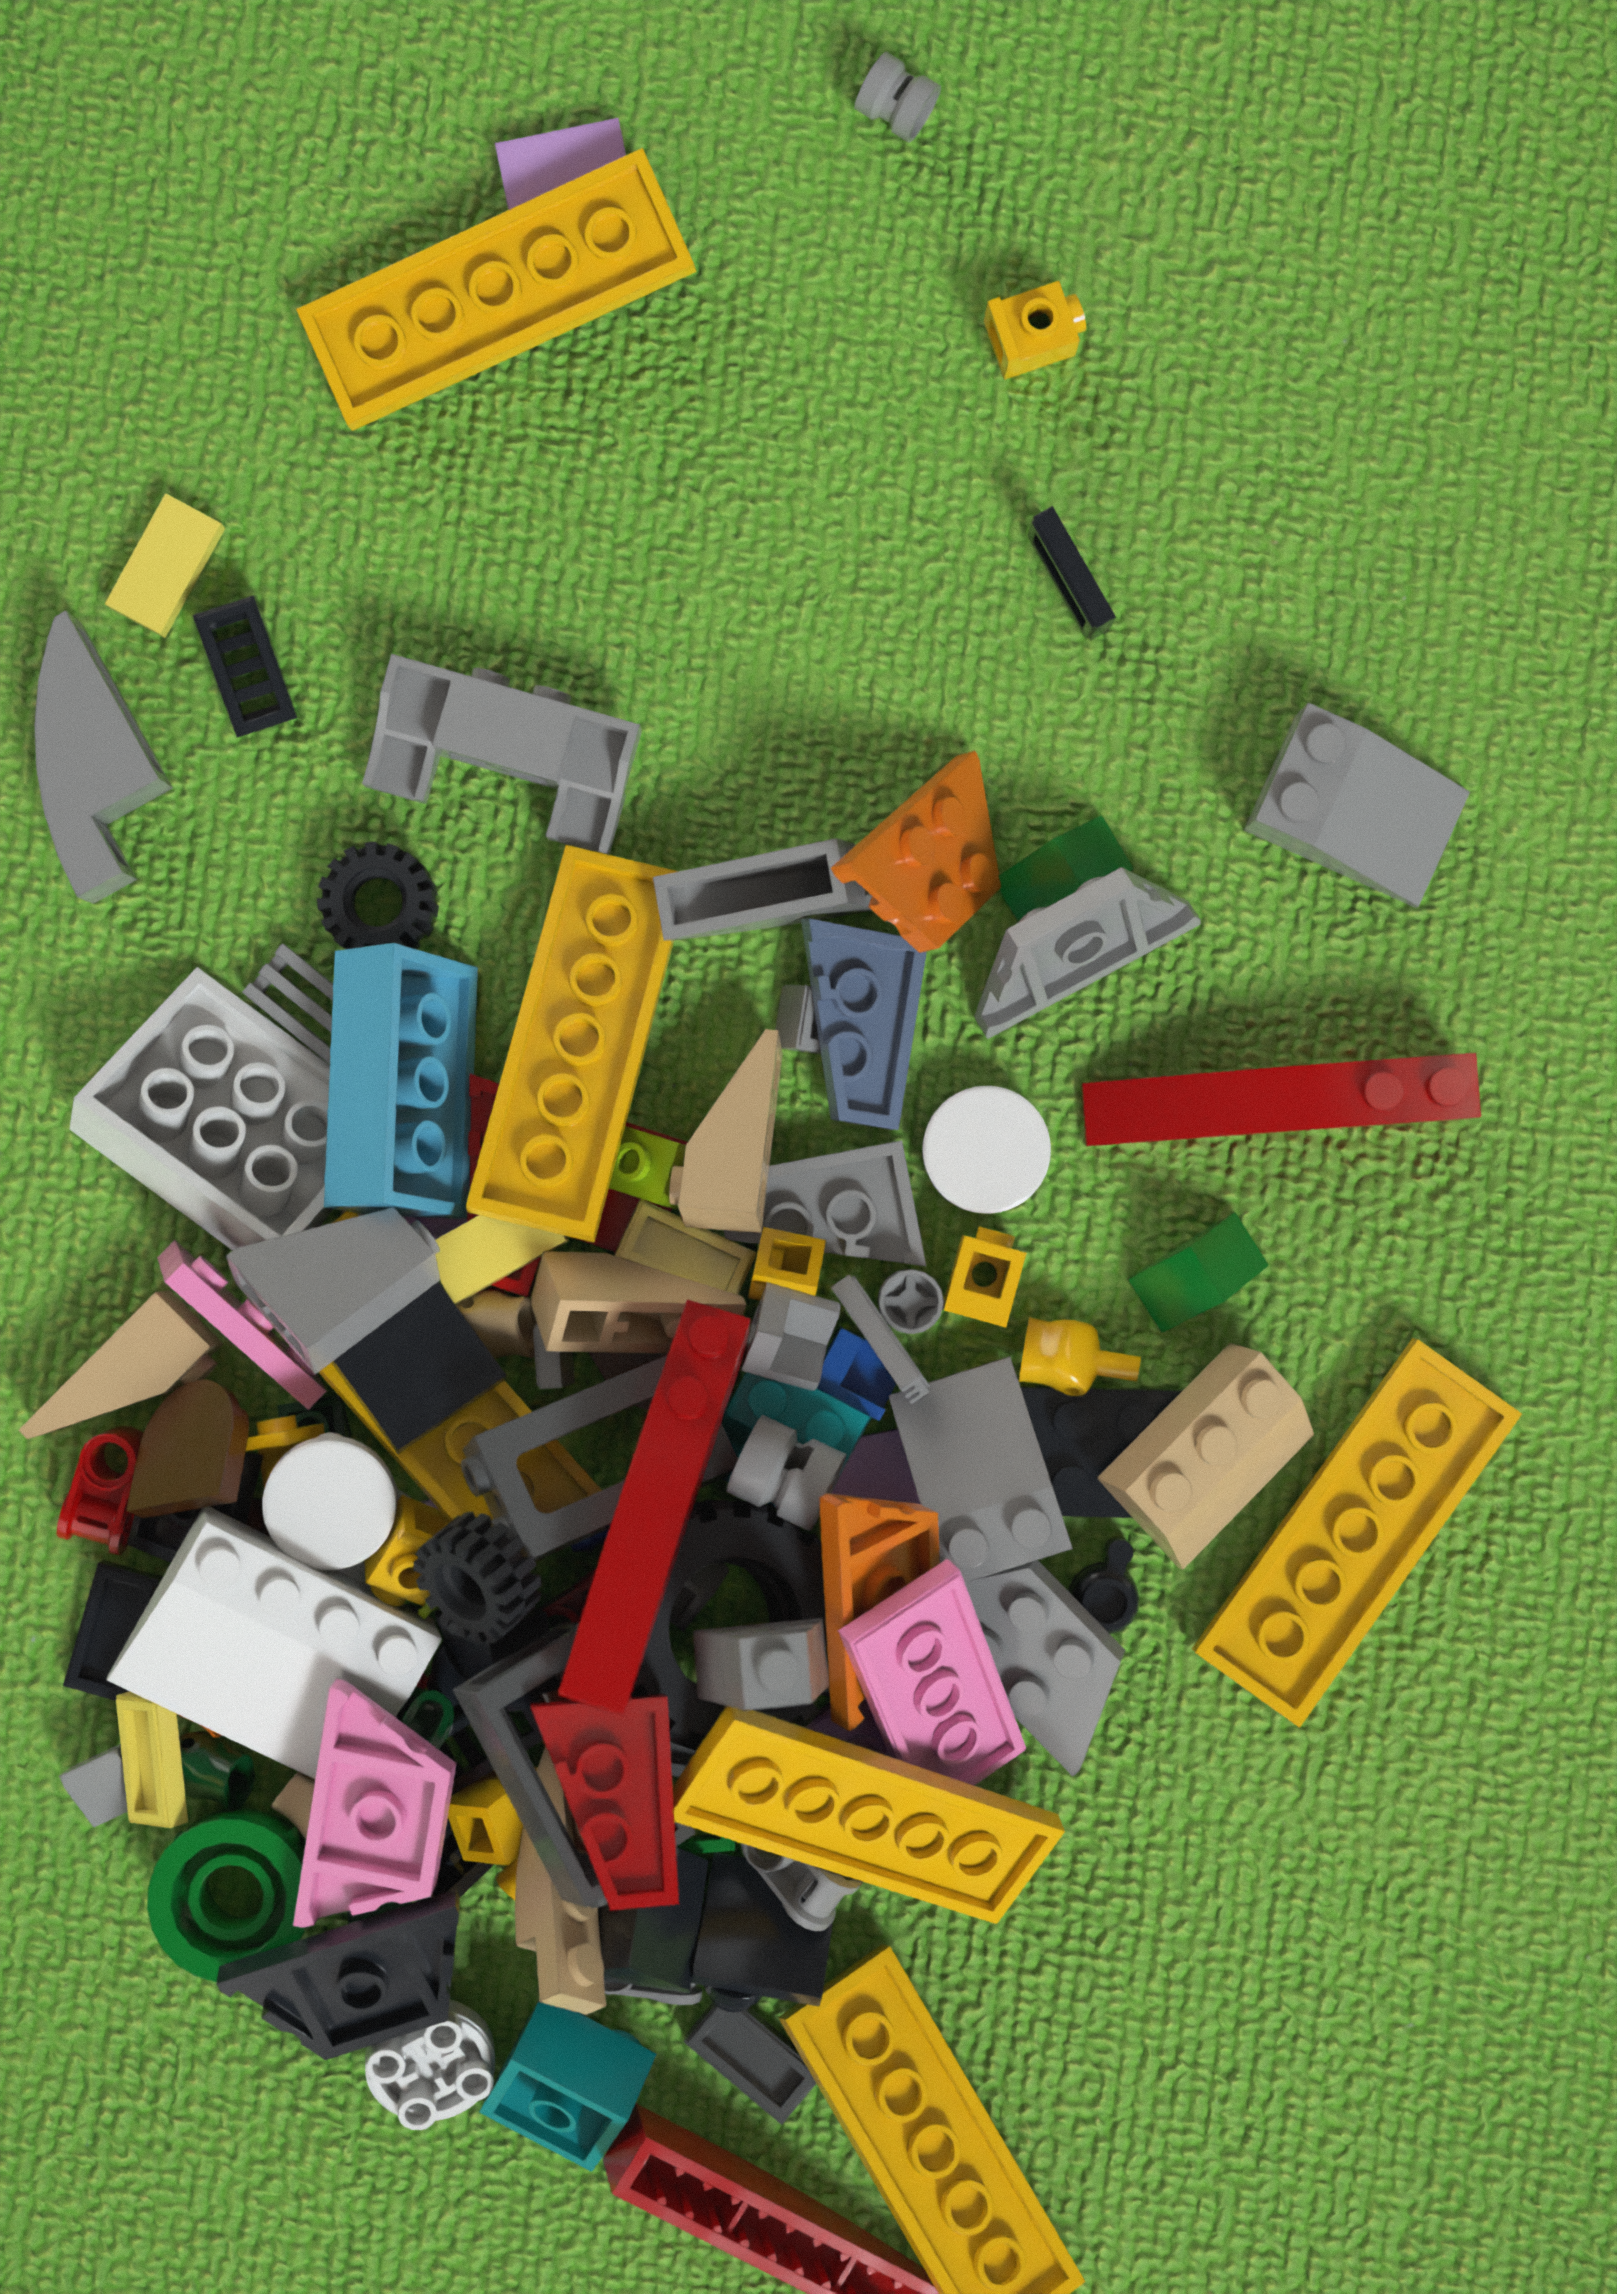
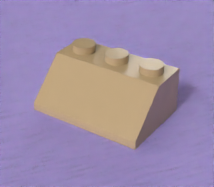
M1229 1343L1097 1479L1173 1563L1183 1570L1309 1441L1314 1432L1302 1398L1262 1352Z

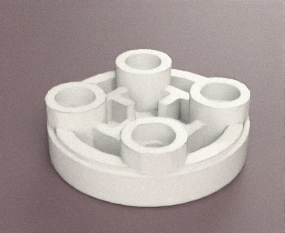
M997 1086L968 1088L947 1099L932 1115L926 1127L922 1145V1158L925 1170L935 1189L953 1205L975 1213L1003 1212L1026 1201L1041 1185L1047 1173L1051 1156L1048 1129L1037 1109L1021 1095Z
M328 1432L294 1446L277 1462L264 1489L262 1500L263 1517L271 1538L286 1555L316 1569H343L366 1560L384 1543L393 1526L399 1492L391 1471L376 1452L361 1442L343 1437L338 1433Z
M450 2000L448 2020L446 2022L366 2047L365 2075L370 2091L383 2107L398 2115L399 2121L404 2127L411 2130H423L430 2127L435 2121L456 2116L469 2109L477 2101L486 2098L493 2089L495 2049L491 2031L478 2013L457 2001Z

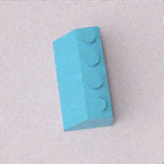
M396 943L335 951L324 1208L366 1215L394 1207L402 1217L467 1218L465 1206L470 1192L468 1138L469 1131H471L470 1074L474 1075L478 967Z

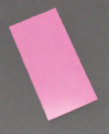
M948 1558L838 1631L890 1757L971 1785H976L1026 1750L1024 1740L962 1574Z

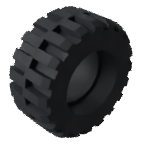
M706 1500L705 1502H695L631 1693V1696L666 1694L668 1696L670 1743L697 1751L726 1708V1705L698 1698L697 1683L687 1678L681 1671L673 1655L669 1638V1622L674 1601L688 1579L704 1566L716 1563H729L746 1569L758 1582L766 1598L769 1623L824 1618L827 1650L823 1560L821 1559L822 1542L815 1534H802L799 1531L800 1526L777 1516V1512L769 1511L767 1505L758 1507L747 1501ZM829 1686L820 1695L830 1697ZM813 1702L752 1709L804 1727L820 1713Z

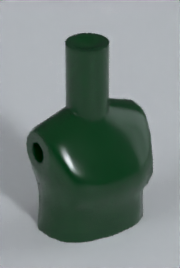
M415 1687L395 1717L439 1750L448 1737L453 1723V1705L446 1696L436 1690L426 1691Z
M197 1731L179 1736L185 1794L193 1799L215 1801L231 1812L241 1808L251 1794L255 1781L254 1764L250 1756L234 1748L229 1739L223 1735L215 1738L207 1731Z

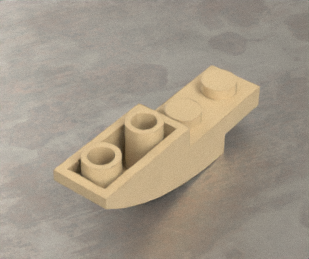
M545 1747L537 1768V1774L576 1849L580 1853H585L587 1849L547 1747ZM523 1826L516 1873V1946L536 1951L540 2002L586 2015L606 2006L598 1907L590 1908L588 1906L586 1908L561 1899Z

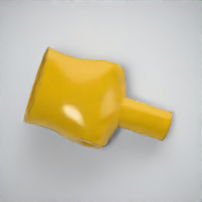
M1029 1317L1019 1382L1043 1384L1070 1396H1082L1089 1391L1097 1375L1137 1382L1141 1357L1101 1350L1098 1332L1091 1324L1067 1319L1050 1322Z

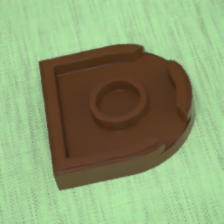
M195 1380L176 1389L160 1404L146 1426L140 1442L126 1511L141 1518L236 1502L248 1441L249 1419L247 1412L240 1408L238 1400L231 1390L214 1381Z

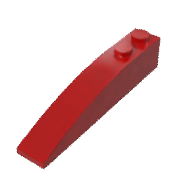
M1476 1053L1298 1065L1081 1083L1086 1147L1453 1121L1481 1117Z
M687 1299L602 1550L558 1692L559 1696L624 1716L748 1345L750 1318Z
M637 2103L627 2123L602 2158L613 2195L807 2294H939L923 2267L855 2223L745 2159Z

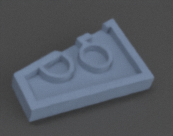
M810 918L802 919L801 923L830 1118L836 1121L899 1130L927 951L919 953L901 936Z

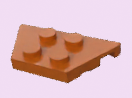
M975 750L955 756L831 867L834 876L842 884L855 880L873 897H871L868 907L883 921L894 924L900 936L919 953L940 948L1001 888L980 760Z
M825 1494L819 1497L831 1721L851 1731L864 1719L858 1709V1705L864 1700L865 1695L838 1631L940 1564L938 1512L917 1503Z

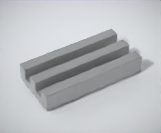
M282 943L275 951V957L269 964L266 963L261 968L257 979L253 983H249L242 993L330 1064V1046L265 993L271 984L274 985L331 1032L332 1016L280 973L287 965L291 966L332 1001L333 983L287 945Z
M848 1275L831 1287L911 1405L930 1392L928 1390L930 1385L855 1276L851 1278Z

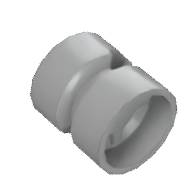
M762 1415L739 1456L726 1492L758 1507L772 1502L776 1505L777 1516L808 1531H812L820 1516L819 1497L831 1494L847 1454L815 1439L801 1444L798 1442L796 1430Z

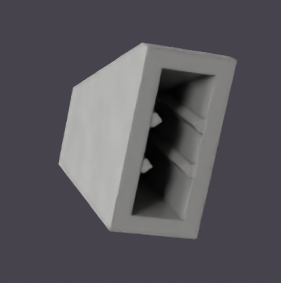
M394 1207L238 1247L226 1255L236 1285L314 1374H317L440 1281L436 1254L440 1252V1248L436 1240L421 1222L416 1220L409 1224Z
M824 1618L693 1630L699 1699L741 1710H752L812 1703L829 1686Z

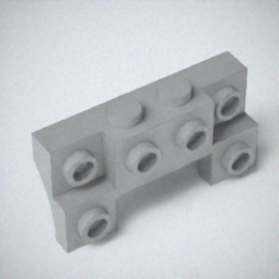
M391 654L380 692L379 710L371 752L362 781L366 788L427 804L440 756L557 789L558 792L546 833L547 839L586 850L610 854L626 798V785L642 733L640 724L570 705L572 697L569 694L550 687L535 685L532 694L508 687L510 683L508 677L490 670L473 668L471 676Z

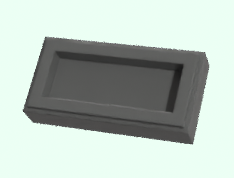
M712 2002L685 2034L684 2043L781 2125L816 2085L794 2044L750 2007L741 2012H727L718 2008Z

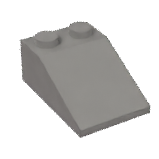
M1308 702L1293 719L1244 831L1417 908L1425 894L1470 791L1370 730Z
M1010 1356L928 1382L930 1385L928 1390L930 1392L912 1405L902 1391L888 1395L920 1504L938 1512L940 1563L948 1558L960 1570L966 1583L1073 1549Z

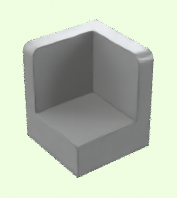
M767 1282L751 1322L748 1345L741 1371L807 1390H816L821 1379L827 1343L839 1318L841 1305L835 1301Z

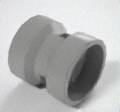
M884 52L865 78L857 95L854 109L872 120L877 118L884 119L890 123L892 133L910 143L919 134L933 111L941 92V86L925 75L912 76L906 72L904 62L888 52Z
M913 1269L899 1270L887 1277L879 1289L877 1299L879 1312L886 1323L898 1332L907 1334L921 1333L932 1327L941 1316L944 1303L942 1291L935 1279L922 1271Z

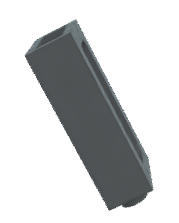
M668 1355L478 1434L465 1446L463 1452L466 1459L461 1461V1468L470 1491L475 1497L483 1495L493 1517L491 1527H494L500 1521L509 1528L506 1534L507 1538L512 1541L518 1536L525 1546L519 1550L523 1557L532 1555L536 1562L610 1529L625 1481L552 1513H541L535 1508L517 1469L516 1461L518 1456L653 1398ZM722 1423L700 1488L725 1478L733 1472L738 1461Z
M562 1621L456 1687L453 1691L562 1900L586 1908L588 1906L590 1908H597L608 1903L588 1852L580 1853L576 1849L503 1708L554 1675L561 1685L580 1622ZM674 1822L677 1856L679 1853L677 1846L693 1836L695 1831L692 1827Z

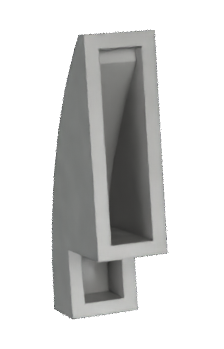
M64 611L54 617L38 679L34 724L36 770L43 810L58 858L76 896L94 904L137 880L107 824L171 790L173 787L83 624L67 611Z
M835 838L653 877L664 941L730 934L801 923L802 919L808 918L822 920L872 911L868 905L873 896L855 880L842 884L831 870V867L857 844Z

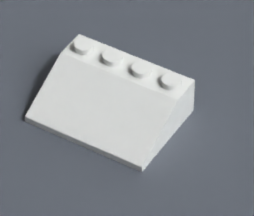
M198 967L74 1097L69 1130L231 1250L319 1227L333 1210L324 1208L330 1065Z
M204 1507L198 1514L109 1672L107 1681L316 1779L329 1688L334 1681L341 1679L349 1682L395 1717L412 1694L442 1638L434 1618L427 1616L424 1620L417 1614L418 1610L406 1604L402 1606L388 1605L373 1594L370 1586L336 1569L323 1570L309 1567L286 1555L270 1536L211 1507Z

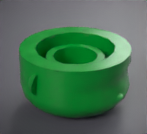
M238 1808L234 1812L228 1809L211 1812L194 1821L184 1831L176 1834L174 1841L164 1850L154 1866L148 1885L147 1911L151 1929L160 1947L179 1968L186 1970L196 1977L217 1982L219 1966L302 1939L309 1926L301 1928L293 1926L306 1842L300 1836L296 1826L292 1827L270 1813L257 1809ZM232 1865L241 1866L252 1872L259 1880L264 1894L261 1911L253 1917L244 1918L235 1917L222 1910L212 1898L209 1888V1877L215 1869Z

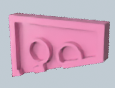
M176 1240L157 1257L164 1282L305 1408L309 1410L323 1396L326 1389L320 1377L311 1371L291 1346H286L271 1331L273 1326L250 1299L247 1298L242 1304L224 1287L228 1280L202 1256L195 1259Z

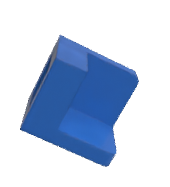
M840 1326L825 1354L821 1379L817 1388L880 1421L886 1410L884 1406L889 1399L888 1395L892 1393L896 1382L868 1341Z

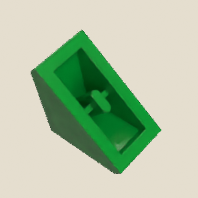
M1101 815L1053 838L1000 874L1001 888L998 891L1017 923H1019L1030 911L1049 907L1075 893L1083 883L1092 878L1104 877L1121 867L1130 872L1134 868Z
M1232 1212L1135 1273L1127 1280L1160 1333H1163L1225 1302L1267 1268L1269 1264L1236 1212Z

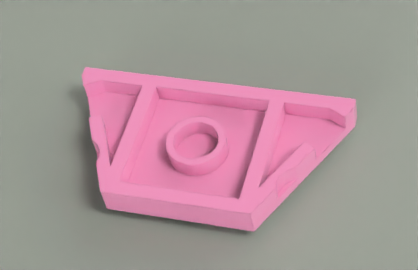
M336 1679L331 1685L327 1700L293 1926L301 1928L315 1925L320 1917L349 1910L353 1916L377 1910L379 1906L386 1902L403 1904L431 1897L437 1886L456 1769L455 1761L349 1682L341 1679Z

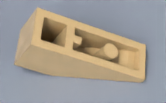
M765 1029L686 1144L684 1165L673 1166L670 1180V1204L678 1205L685 1227L751 1233L762 1232L783 1056L778 1030Z
M543 1251L530 1300L546 1351L669 1353L687 1299L743 1316L746 1307L743 1296L607 1253Z
M170 1290L155 1292L18 1431L26 1439L45 1435L174 1391L189 1382L204 1380L218 1364L211 1356L224 1343Z

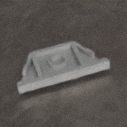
M1122 867L1104 877L1092 878L1083 883L1075 893L1047 908L1042 907L1030 911L1019 923L1006 929L974 1016L985 1037L989 1039L1201 925V919L1189 901Z
M1039 1560L966 1582V1588L1015 1718L1073 1777L1080 1771L1125 1649Z

